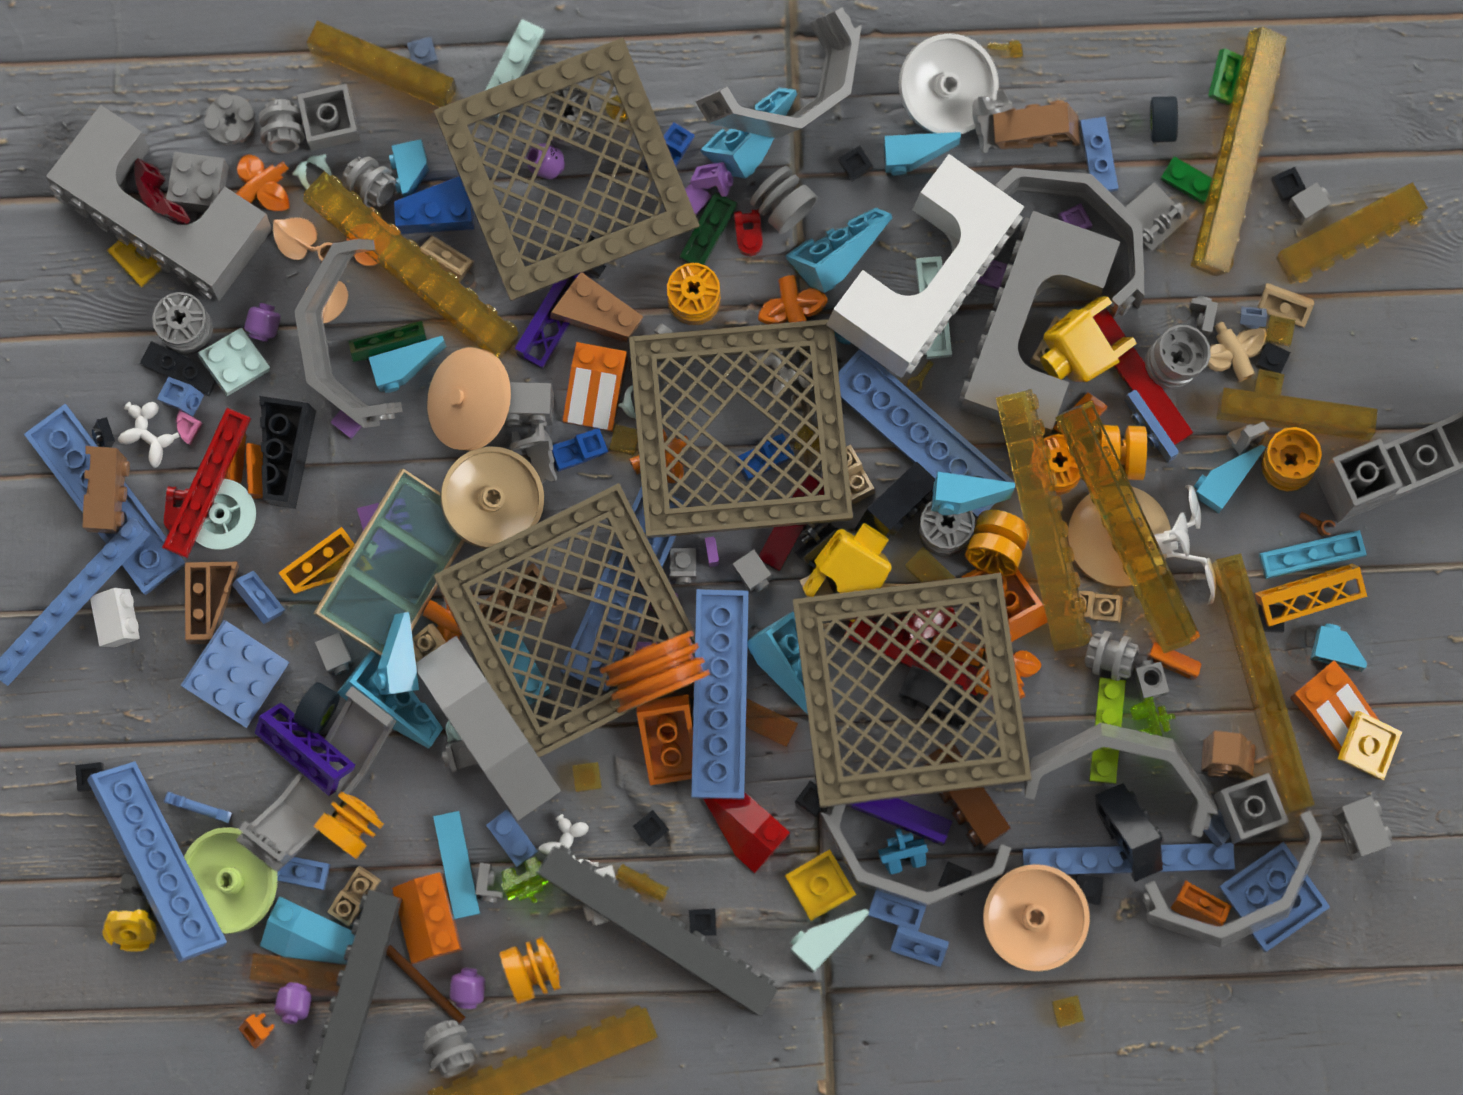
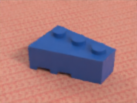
M460 176L394 201L395 226L398 234L474 230L473 208Z

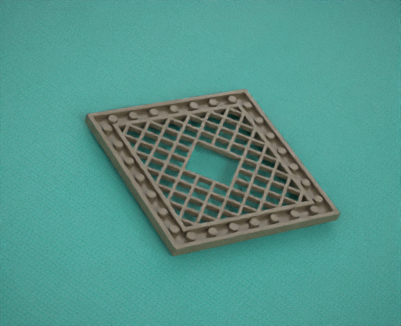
M624 38L617 39L433 111L510 301L700 226ZM609 72L611 79L602 76V74ZM594 78L590 89L578 85L581 82ZM597 79L611 84L606 97L593 91ZM570 87L566 99L554 94ZM614 87L621 103L609 98ZM574 88L587 93L582 106L569 100ZM591 95L604 101L599 113L586 108ZM547 96L542 108L530 103ZM550 97L563 102L559 115L546 110ZM607 102L620 108L616 120L602 115ZM567 104L580 110L575 122L562 117ZM523 105L518 117L506 112ZM527 106L540 112L535 124L522 119ZM623 110L630 126L619 122ZM583 112L597 117L592 129L579 124ZM499 114L495 126L483 121ZM543 114L557 119L552 131L538 126ZM503 115L516 121L512 133L498 128ZM600 119L613 124L609 136L595 131ZM560 121L573 126L569 138L555 133ZM520 123L533 128L528 140L515 135ZM475 124V127L471 134L468 129V126ZM479 125L493 130L488 142L474 137ZM617 126L630 131L625 144L612 138ZM576 128L590 133L585 146L572 140ZM536 130L550 135L545 148L532 143ZM496 132L509 137L505 149L491 144ZM633 133L640 150L629 146ZM593 135L606 140L601 153L588 147ZM553 137L599 157L581 202L534 182ZM513 139L526 144L521 157L508 152ZM474 142L486 146L481 158ZM610 142L623 148L618 160L605 155ZM529 146L542 151L538 164L525 159ZM489 148L502 153L497 166L484 161ZM626 149L639 155L635 167L621 162ZM505 156L519 161L514 173L501 168ZM642 158L645 160L649 173L638 169ZM603 159L616 164L611 176L598 171ZM522 163L536 168L531 180L517 175ZM484 165L495 170L491 181L488 178ZM619 166L633 171L628 184L614 178ZM499 172L512 177L507 190L494 184ZM636 173L649 178L644 191L631 185ZM596 175L609 180L604 193L591 188ZM515 179L529 184L524 197L511 192ZM652 180L659 197L648 193ZM612 182L625 187L621 200L608 195ZM532 186L545 191L540 204L527 199ZM493 189L505 194L500 205ZM629 189L642 195L637 207L624 202ZM589 191L602 197L597 209L584 204ZM548 194L562 199L557 211L544 206ZM508 195L521 200L517 213L503 208ZM645 197L659 202L654 214L640 209ZM605 198L619 204L614 216L600 211ZM565 201L578 206L574 218L560 213ZM525 203L538 208L533 220L520 215ZM661 205H663L665 212L657 215ZM622 206L635 211L631 223L617 218ZM582 208L595 213L590 226L577 220ZM541 210L555 215L550 228L537 223ZM503 213L515 217L510 229ZM638 213L650 217L634 224ZM598 215L612 220L607 233L594 228ZM558 217L571 222L566 235L553 229ZM518 219L531 224L526 237L513 232ZM615 222L626 226V228L611 233ZM575 224L588 229L583 242L570 237ZM535 226L548 232L543 244L529 239ZM591 231L603 236L587 242ZM551 233L564 239L560 251L546 246ZM512 236L524 241L520 252H518ZM567 241L580 245L564 251ZM527 243L541 248L536 261L523 256ZM544 250L555 254L540 261ZM522 260L531 263V265L525 267Z
M829 319L629 337L647 538L853 520L834 330L827 326ZM809 348H810V354H808V353H807L805 350H803V349H809ZM792 350L786 358L778 352ZM797 351L807 358V361L800 369L789 361ZM766 352L760 360L752 354ZM771 353L782 361L774 371L763 363ZM729 355H740L735 362L727 357ZM746 355L757 363L749 373L738 366ZM706 357H715L709 364H707L703 359H701ZM720 358L731 365L723 376L712 368ZM689 359L684 366L675 361ZM694 360L705 367L697 378L687 370ZM664 361L657 369V362ZM669 362L680 370L672 380L661 372ZM810 363L813 379L803 372ZM785 364L796 372L789 382L778 375V372ZM760 366L770 374L763 384L752 377ZM734 369L745 376L737 387L726 379ZM708 371L719 378L718 382L711 389L701 382ZM683 373L694 381L686 391L675 384ZM799 375L810 383L803 393H800L792 386ZM658 376L668 383L661 393L659 392ZM773 378L784 385L777 396L766 388ZM748 380L759 388L751 398L740 390ZM723 382L733 390L726 400L715 393ZM697 384L708 392L700 402L689 395ZM671 387L682 394L674 405L663 397ZM813 387L815 404L805 397ZM787 389L798 396V399L791 407L780 399ZM762 391L773 399L765 409L754 401ZM736 394H739L775 423L774 427L744 462L705 431ZM710 396H713L721 403V406L714 414L703 406ZM685 398L696 406L688 416L677 408ZM660 400L670 407V410L663 418ZM802 400L813 408L805 418L794 411ZM776 402L787 410L779 421L768 413ZM699 409L710 417L702 428L691 419ZM673 412H676L684 419L676 430L666 422ZM815 412L818 429L808 422ZM790 414L801 421L793 432L782 424ZM687 423L698 430L690 441L679 433ZM804 425L815 433L807 443L796 435ZM663 426L673 433L665 443ZM779 427L789 435L782 445H779L771 438ZM701 434L712 442L705 452L694 445ZM676 436L687 444L679 454H676L668 447ZM817 437H819L820 454L810 447ZM792 439L803 446L796 457L784 449ZM767 441L778 449L770 459L759 451ZM715 446H718L726 453L718 464L707 456ZM689 448H692L700 455L693 466L682 458ZM665 450L675 458L667 468ZM806 450L818 458L810 468L799 461ZM781 452L792 460L784 471L773 463ZM755 454L766 462L758 473L747 465ZM729 457L740 464L732 475L721 467ZM704 459L715 467L707 477L696 470ZM678 461L689 469L681 480L670 472ZM820 462L823 479L813 472ZM795 463L806 471L798 482L787 474ZM769 466L780 473L772 484L761 476ZM743 468L755 476L747 486H744L736 479ZM718 470L729 478L721 488H718L710 481ZM692 472L703 480L695 491L684 483ZM667 475L677 483L669 493ZM809 475L820 483L812 493L801 485ZM783 477L794 485L786 496L776 488V485ZM757 480H760L768 487L760 498L749 490ZM731 482H734L743 490L735 500L724 493ZM706 484L717 492L709 502L698 495ZM680 486L691 494L683 505L672 497ZM822 487H823V488H824V495H818V496H816V494H817V493L822 489ZM797 489L807 495V497L790 498ZM771 491L782 498L765 500ZM746 493L756 500L739 502ZM720 495L730 502L728 504L713 505ZM694 498L705 505L687 507ZM669 500L679 508L670 509Z
M619 483L433 575L483 676L538 757L645 704L642 703L618 713L616 708L620 707L618 699L612 701L611 695L618 688L601 696L605 681H607V672L603 673L602 678L589 674L593 660L604 663L606 666L613 664L612 659L616 648L629 652L628 657L632 656L637 651L635 647L639 637L651 640V644L656 642L663 643L665 640L658 638L661 627L668 640L693 631L694 635L690 637L692 644H695V632ZM607 519L609 525L600 522ZM593 526L589 538L577 534ZM597 526L611 531L607 544L593 540ZM614 534L622 549L611 546ZM570 537L567 549L554 546ZM574 538L588 542L584 555L570 551ZM592 544L605 548L601 561L588 557ZM547 549L543 561L531 557ZM551 549L565 554L561 567L547 563ZM609 550L622 554L619 567L605 563ZM569 555L582 559L578 573L565 569ZM626 558L633 572L622 569ZM524 560L520 573L507 569ZM528 561L542 565L538 578L524 574ZM586 561L600 565L596 578L582 574ZM545 567L559 571L555 584L541 580ZM603 567L617 571L613 585L600 580ZM501 572L497 584L485 581V579ZM505 573L518 577L514 590L501 586ZM563 573L576 577L573 590L559 586ZM621 573L634 577L630 590L617 586ZM522 578L536 583L532 596L518 592ZM580 579L594 583L590 596L576 592ZM637 581L645 595L634 592ZM477 583L473 596L469 587ZM481 584L495 588L491 602L477 598ZM540 584L553 588L549 602L536 598ZM598 584L611 588L607 602L594 598ZM499 590L513 594L509 608L495 604ZM557 590L606 606L591 654L542 639ZM615 590L629 594L625 608L611 603ZM517 596L530 600L526 614L513 610ZM633 596L646 600L642 614L629 610ZM477 602L489 606L486 619ZM534 602L548 606L544 620L530 615ZM649 604L657 619L646 615ZM493 607L507 612L503 625L489 621ZM609 608L623 612L619 625L606 621ZM511 613L524 617L521 631L507 627ZM627 613L640 617L636 631L623 627ZM528 619L542 623L538 637L524 633ZM644 619L658 623L654 637L641 633ZM488 625L501 629L498 642ZM604 625L618 629L614 642L600 638ZM505 631L519 635L515 649L501 644ZM621 631L635 635L631 648L618 644ZM523 637L536 641L533 654L519 650ZM540 642L554 647L550 660L536 656ZM598 643L612 647L608 660L594 656ZM558 648L571 652L567 666L554 662ZM501 649L513 653L510 665H508ZM517 654L531 659L527 672L513 668ZM575 654L589 658L585 672L571 668ZM535 660L548 664L544 678L530 674ZM552 666L566 670L562 684L548 680ZM512 672L525 676L521 689ZM570 672L583 676L579 689L566 685ZM587 677L601 682L597 695L583 691ZM529 678L543 682L539 695L525 691ZM546 684L560 688L556 701L542 697ZM564 689L577 693L574 707L560 703ZM582 695L595 699L578 708ZM524 696L537 699L533 712ZM541 701L555 705L550 719L537 715ZM558 707L571 711L554 720ZM536 719L547 722L548 724L540 727Z
M1001 573L793 599L820 808L1032 780ZM973 604H978V606H979V611H978L976 608H974L972 605H973ZM961 606L955 615L945 609ZM965 607L977 615L970 626L958 618ZM934 610L929 618L919 611ZM939 611L951 618L944 629H941L932 622ZM908 613L903 621L894 616V614ZM913 614L925 622L917 633L906 625ZM883 616L876 625L867 619ZM887 617L899 625L891 636L879 628ZM857 619L850 628L841 622ZM861 620L873 628L865 640L854 632V629ZM979 620H981L983 636L973 630V627ZM954 622L966 630L958 641L947 633ZM823 623H830L825 631H823ZM835 624L847 632L839 643L827 635ZM928 625L940 633L932 644L920 636ZM902 628L914 636L906 647L894 639ZM876 631L887 639V642L880 651L868 643ZM969 633L981 641L973 652L961 644ZM850 635L861 642V645L854 654L842 646ZM943 636L955 644L947 655L935 647ZM825 639L836 646L828 657ZM917 639L928 647V650L921 659L909 650ZM890 643H893L902 650V653L895 662L883 654ZM983 645L987 662L976 655ZM865 646L876 654L869 665L857 657ZM958 647L970 655L962 666L950 658ZM839 649L850 657L843 668H840L831 661ZM931 651H934L943 658V661L936 670L924 662ZM905 654L909 655L947 684L917 725L875 694ZM879 657L891 665L884 676L872 669V666ZM973 658L984 666V669L977 678L965 669ZM853 661H856L865 668L857 680L846 672ZM946 662L958 669V672L951 681L939 673ZM828 664L839 672L831 683ZM987 670L990 688L980 681ZM868 672L880 680L872 691L860 683ZM961 673L974 681L966 692L954 684ZM842 675L854 683L846 694L834 686ZM977 684L988 692L981 703L969 696ZM857 686L869 694L861 705L849 698ZM950 688L962 695L954 707L943 699ZM831 690L842 697L835 708ZM991 696L994 714L984 707ZM872 697L883 705V708L876 717L864 709ZM965 699L977 707L970 718L957 710ZM845 701L857 708L849 720L837 712ZM939 702L951 710L944 721H941L931 713ZM886 709L898 716V719L891 728L879 720ZM980 710L992 718L985 729L972 721ZM860 712L872 720L865 731H862L853 724V721ZM954 713L966 721L958 733L946 724ZM835 716L846 723L838 735ZM927 717H930L940 725L932 736L920 728ZM901 720L914 728L906 739L894 732V729ZM875 723L887 731L879 743L868 735V732ZM994 723H996L998 740L988 733V730ZM969 724L981 733L973 744L961 736ZM849 726L861 735L853 746L841 738ZM943 728L955 736L947 748L935 739ZM917 731L928 739L920 751L909 743ZM890 735L902 743L894 754L882 746ZM984 736L996 744L989 755H986L976 747ZM864 738L876 746L868 757L856 749ZM958 739L970 748L962 759L950 751ZM838 741L849 749L842 760L840 758ZM931 743L943 750V753L936 762L923 754ZM905 746L917 754L909 766L897 757ZM999 748L1000 757L992 758V756ZM879 749L890 757V760L883 769L871 761ZM972 751H975L984 758L965 761ZM852 753L864 760V763L857 772L844 764ZM946 754L957 761L955 763L939 764ZM920 757L931 765L913 768ZM893 761H896L905 768L886 771ZM867 764L878 771L876 773L860 774ZM842 768L849 772L852 776L843 777Z

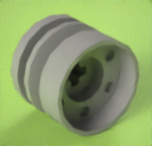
M570 87L554 94L566 99ZM574 88L569 100L582 106L587 94ZM550 97L546 110L559 115L563 102ZM589 98L586 108L594 111L593 103ZM567 104L562 117L566 114L568 115L567 119L575 122L580 110ZM583 112L579 124L592 129L596 121L595 116ZM543 114L544 128L552 131L557 119ZM560 121L555 133L569 138L573 126ZM576 128L572 140L585 146L590 133ZM555 137L551 141L552 144L560 149L568 151L580 149Z
M788 166L780 168L766 178L750 200V204L754 208H759L758 212L762 216L773 211L768 222L780 234L786 233L799 223L813 208L818 199L807 185H802L795 189L800 178L796 174L791 176L793 171Z
M183 292L171 293L162 298L154 308L152 316L153 327L165 345L171 350L185 355L192 354L205 348L211 340L213 333L212 319L199 299L193 295ZM180 316H183L182 324H178Z
M1190 325L1173 326L1148 348L1145 356V368L1150 378L1156 384L1166 389L1181 388L1186 386L1208 365L1211 357L1210 345L1206 337L1198 329Z
M931 501L923 510L919 522L918 533L922 544L928 551L937 556L949 557L960 553L967 547L974 531L975 518L972 510L958 515H942L939 512L931 511ZM943 519H946L947 522L952 521L950 529L948 526L942 527Z

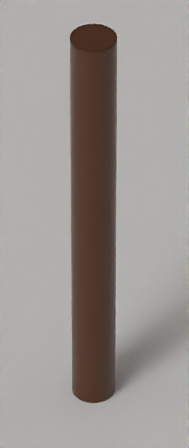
M391 944L388 946L386 955L460 1025L466 1017Z

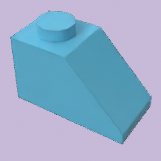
M1325 624V626L1319 627L1316 632L1310 660L1327 664L1335 660L1340 667L1359 672L1366 669L1367 662L1347 632L1341 631V627L1334 624Z

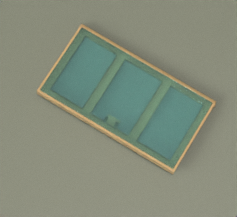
M400 469L313 614L380 657L395 614L409 612L412 631L438 588L433 575L451 566L465 542L452 531L445 520L441 508V493L405 469Z

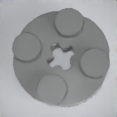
M221 95L210 104L205 114L204 123L210 136L216 142L225 146L246 142L256 128L255 113L251 105L244 98L236 95ZM235 115L234 119L237 122L235 124L230 123L228 126L225 125V118Z

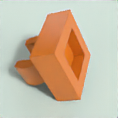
M265 1013L259 1014L257 1017L252 1014L239 1027L241 1033L254 1049L264 1043L275 1027L273 1024L269 1027H264L261 1024V1021L266 1016Z

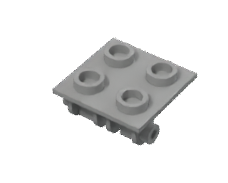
M1155 182L1126 206L1142 223L1143 243L1151 252L1189 219L1183 213L1185 211L1183 205L1179 202L1175 204Z

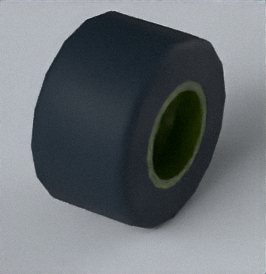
M1175 96L1151 98L1150 136L1152 142H1176L1178 136V102Z
M317 682L313 684L300 701L294 715V721L312 733L317 734L326 726L334 714L340 700V695L322 683Z

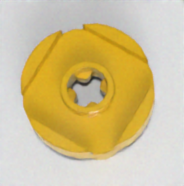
M136 910L134 912L110 911L104 922L102 934L110 945H113V942L121 945V950L139 952L148 949L150 943L153 942L154 944L157 927L149 919V914L144 910Z

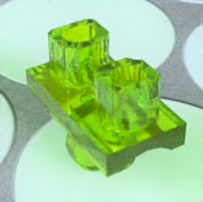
M1153 696L1144 698L1141 703L1130 708L1133 721L1145 718L1147 720L1149 728L1137 731L1163 736L1160 723H1162L1164 732L1171 731L1169 721L1176 719L1175 713L1167 714L1165 705L1157 707L1158 717Z
M536 857L524 862L527 870L524 874L518 876L515 868H508L501 872L503 880L501 886L508 900L518 896L520 901L530 898L532 904L538 902L535 894L544 891L542 885L548 883V881L536 874L541 866Z

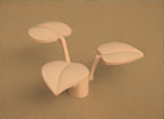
M289 218L274 220L273 234L276 244L282 254L289 259L301 260L309 250L311 252H318L319 260L322 263L333 244L326 242L320 246L312 247L317 240V232L314 225L306 219ZM361 225L350 231L347 235V241L355 239L374 240L375 250L354 255L358 263L365 266H373L385 258L393 233L382 226ZM338 281L323 309L324 323L337 318L347 304L348 291L343 282Z

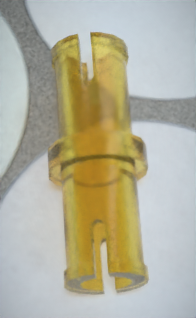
M625 864L620 866L617 871L618 874L615 876L617 880L635 888V892L639 894L643 892L659 900L661 903L667 895L666 892L669 890V887L649 878V874L645 872L641 874L625 866Z

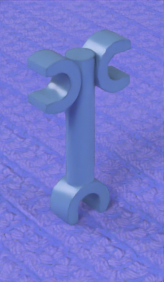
M168 791L164 800L166 804L184 808L228 824L232 815L231 812L214 808Z

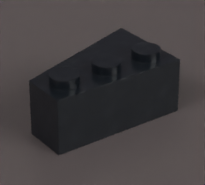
M916 462L866 509L854 530L858 532L862 524L865 523L887 538L891 535L895 536L904 526L903 523L907 519L911 520L920 511L919 506L923 502L927 505L932 500L935 478Z
M912 665L898 697L902 698L901 702L911 708H915L917 705L925 709L924 713H926L947 684L933 673ZM955 683L957 687L963 690L964 687L962 685ZM950 688L943 699L954 707L962 695ZM977 693V695L969 694L979 703L983 701L985 696L981 693ZM965 699L957 710L970 718L977 707ZM939 702L931 713L937 718L942 717L945 719L951 710ZM954 713L948 725L960 731L966 721Z
M1124 783L1096 794L1097 813L1111 839L1115 838L1123 849L1119 853L1123 861L1128 859L1132 865L1131 876L1134 882L1162 871V833L1158 827H1153L1148 812L1139 807L1135 793L1133 791L1129 792Z

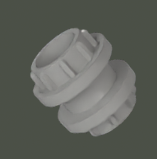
M285 99L273 100L265 105V109L259 114V124L262 127L260 131L261 142L273 153L287 154L294 152L305 139L304 128L301 126L303 120L300 109L292 101Z
M372 157L355 158L347 165L342 176L346 193L352 198H359L360 202L368 208L384 206L391 200L396 190V179L393 177L392 170L386 166L379 167L378 161Z
M1105 630L1103 634H1093L1085 656L1086 667L1092 668V673L1098 676L1102 674L1103 669L1112 672L1111 679L1119 681L1121 677L1126 679L1131 677L1139 654V647L1137 644L1131 643V637L1123 636L1121 642L1112 640L1113 633Z
M447 1020L431 1027L426 1031L425 1043L422 1045L426 1054L435 1055V1058L430 1063L433 1071L439 1072L441 1077L445 1078L459 1075L472 1067L473 1055L476 1052L473 1044H464L463 1039L466 1038L468 1033L464 1026L458 1025L457 1021Z

